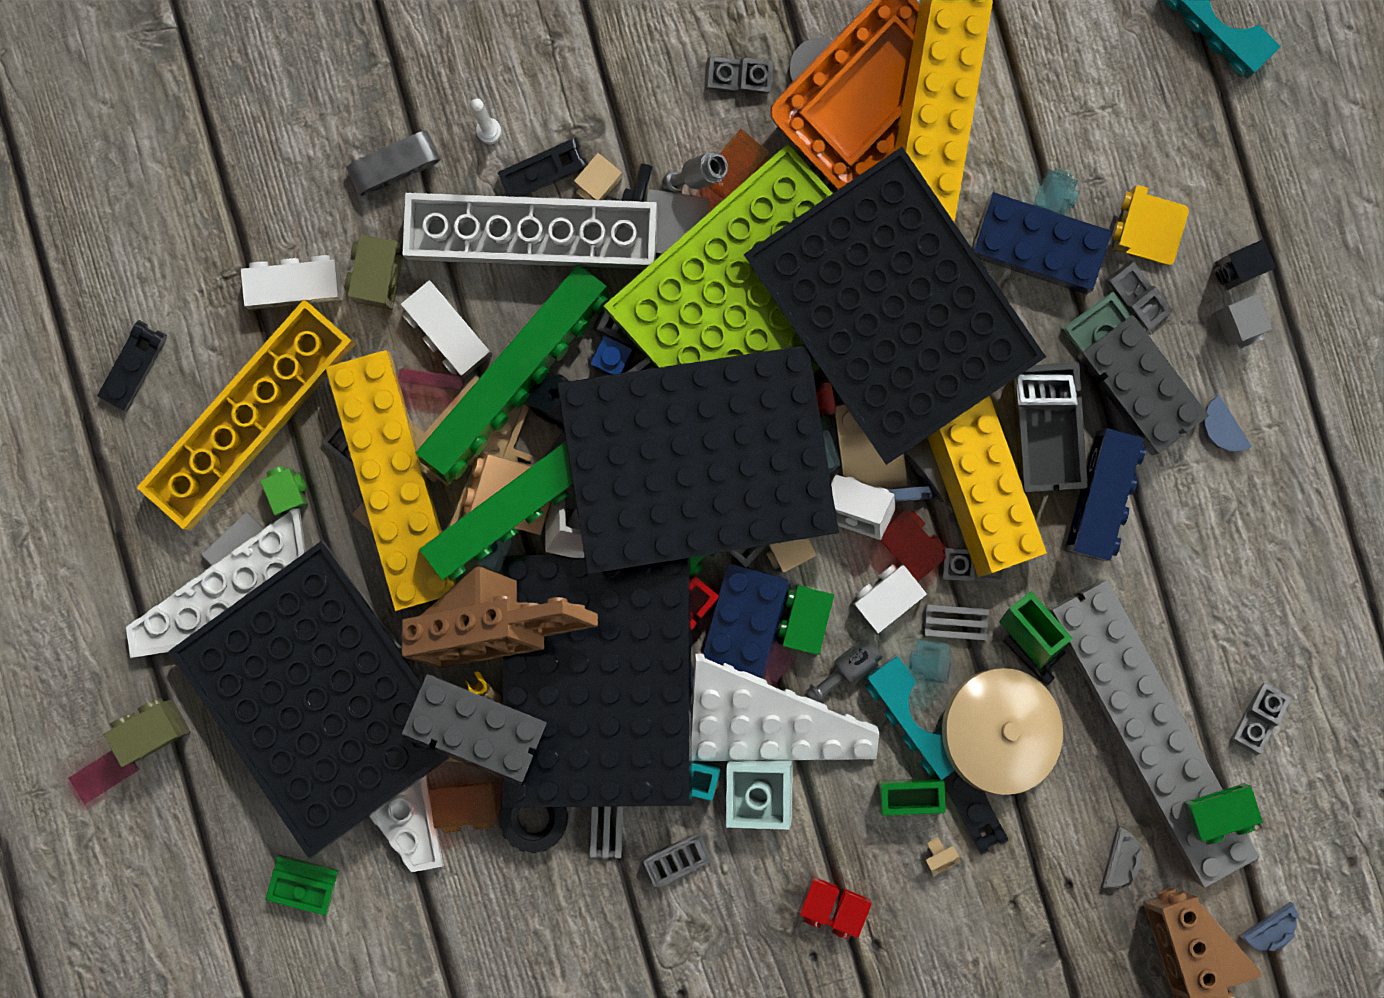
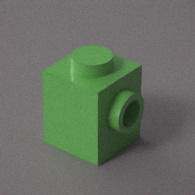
M279 466L266 472L268 477L260 480L274 515L280 516L290 512L291 509H297L308 504L303 492L307 490V485L300 472L296 474L294 469L289 468L285 470L284 466Z

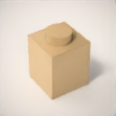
M597 153L574 180L575 186L578 188L575 193L580 198L586 200H604L623 178L622 172Z
M808 538L770 544L768 546L771 551L766 553L773 569L775 570L780 567L782 573L817 556Z

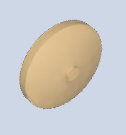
M991 669L971 676L953 693L943 716L942 740L950 764L965 782L986 793L1010 795L1033 788L1051 772L1062 748L1063 723L1055 699L1040 681L1019 670Z

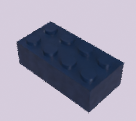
M993 192L987 200L972 249L982 261L1087 295L1094 289L1112 231Z
M1109 428L1096 431L1086 467L1088 488L1080 489L1064 551L1099 561H1111L1112 555L1117 556L1121 545V538L1117 537L1120 525L1124 526L1129 515V507H1125L1128 495H1133L1137 486L1138 477L1134 476L1136 465L1142 464L1146 452V447L1142 446L1144 438Z
M728 563L704 648V658L720 665L726 663L733 666L737 671H745L765 680L792 581Z

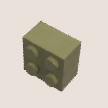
M360 234L359 241L353 242L351 260L355 261L352 273L348 272L346 275L344 290L348 291V297L354 302L393 310L404 257L403 247L397 241Z
M162 698L152 700L137 708L140 714L136 716L134 713L128 716L125 715L109 724L112 729L103 735L121 767L135 763L191 732L173 699L163 702Z

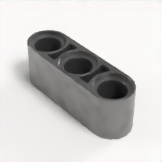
M421 131L346 166V169L358 196L361 197L437 164L441 158L429 132Z

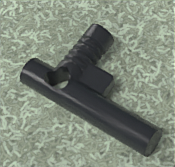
M641 163L634 190L626 188L621 200L606 196L605 200L643 202L653 167Z
M1010 634L1002 641L1046 686L1055 679L1049 672L1051 666L1053 667V664H1056L1055 662H1058L1066 654L1063 650L1044 665V673L1040 675L1036 670L1038 666Z

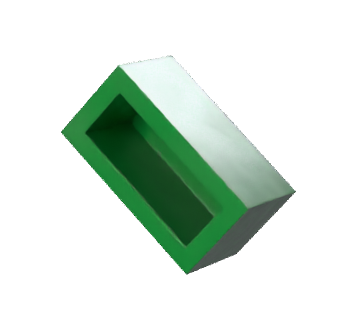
M800 585L796 586V590L790 589L785 608L790 609L788 621H781L778 638L783 639L782 646L819 655L835 594Z
M1032 591L1012 605L999 621L1039 669L1060 654L1073 639Z
M939 778L878 780L879 812L882 816L946 813L945 782Z
M1245 783L1184 802L1195 838L1201 842L1206 841L1207 845L1225 840L1224 835L1236 832L1237 835L1250 833L1255 830V825L1263 823L1252 786Z

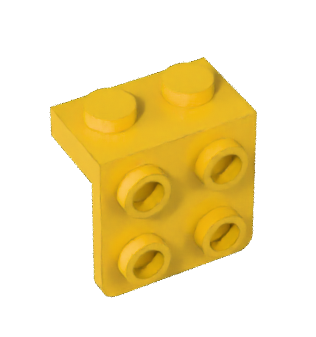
M1135 185L1129 192L1126 191L1123 196L1120 209L1124 210L1121 222H1116L1112 233V239L1115 240L1112 250L1160 264L1171 265L1174 263L1189 209L1186 205L1148 195L1149 188Z

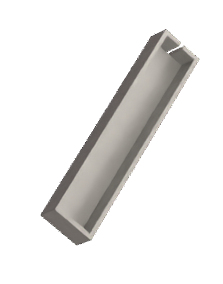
M1100 580L1078 592L1079 598L1084 599L1082 601L1076 596H1071L1048 609L1050 613L1072 636L1073 639L1067 645L1070 653L1196 883L1206 888L1260 858L1247 834L1237 835L1236 832L1224 835L1225 840L1209 845L1206 844V841L1201 842L1195 838L1184 802L1223 789L1109 581Z

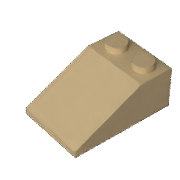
M844 402L832 403L843 477L856 478L861 483L872 487L879 486L885 489L906 487L904 454L886 465Z

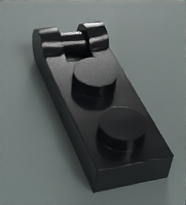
M578 139L568 140L497 172L508 197H524L566 177L582 172L589 163L586 158H582ZM567 154L571 163L562 166L559 157Z
M138 320L134 324L125 346L97 396L123 411H128L161 351L167 335L159 330L156 332L148 328V324ZM142 339L149 342L147 351L138 347Z
M956 771L942 779L981 855L988 852L989 847L997 843L1002 845L1009 841L983 791L965 782ZM989 824L993 832L982 837L979 828Z

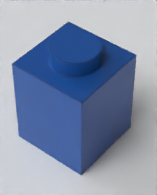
M604 336L593 357L591 366L608 375L624 373L633 354V349Z

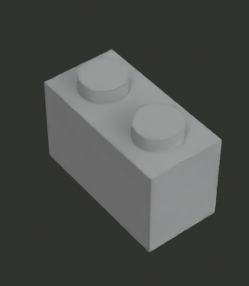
M1258 294L1215 312L1228 346L1237 343L1240 349L1265 339L1263 333L1272 329Z

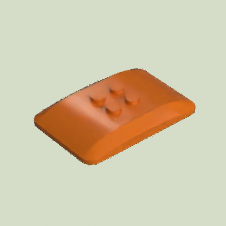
M872 0L800 73L771 106L770 114L774 124L837 190L895 151L920 5L916 0Z

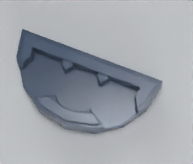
M1216 395L1207 404L1206 412L1209 416L1203 422L1207 438L1215 447L1226 451L1240 452L1251 448L1252 445L1220 395Z
M931 486L888 490L894 494L895 502L925 500L935 497Z
M1289 902L1240 934L1239 937L1247 945L1258 950L1275 951L1285 947L1295 935L1293 933L1297 926L1298 914L1294 904Z

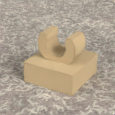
M938 837L927 843L933 856L926 859V862L933 877L961 863L954 845L945 850Z

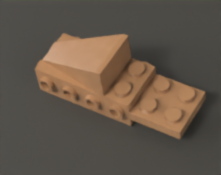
M476 567L423 614L402 620V656L437 668H446L544 649L545 636L597 627L598 614L586 610L584 605L571 604L567 602L566 598L562 597L550 598L548 603L545 604L518 603L516 580L483 567Z
M1167 888L1157 892L1158 897L1143 902L1173 998H1234L1232 993L1227 991L1228 988L1262 977L1257 966L1199 903L1197 896L1188 894L1185 891L1176 890L1175 888Z

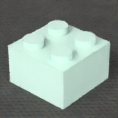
M793 760L728 762L726 828L790 829L792 823Z

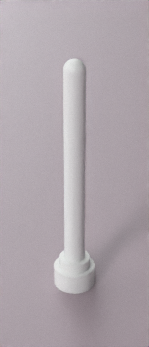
M473 99L470 107L478 122L476 127L477 136L484 144H495L501 138V126L495 119L489 117L480 99Z

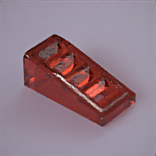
M829 382L819 384L815 387L820 418H831L836 413L832 385Z

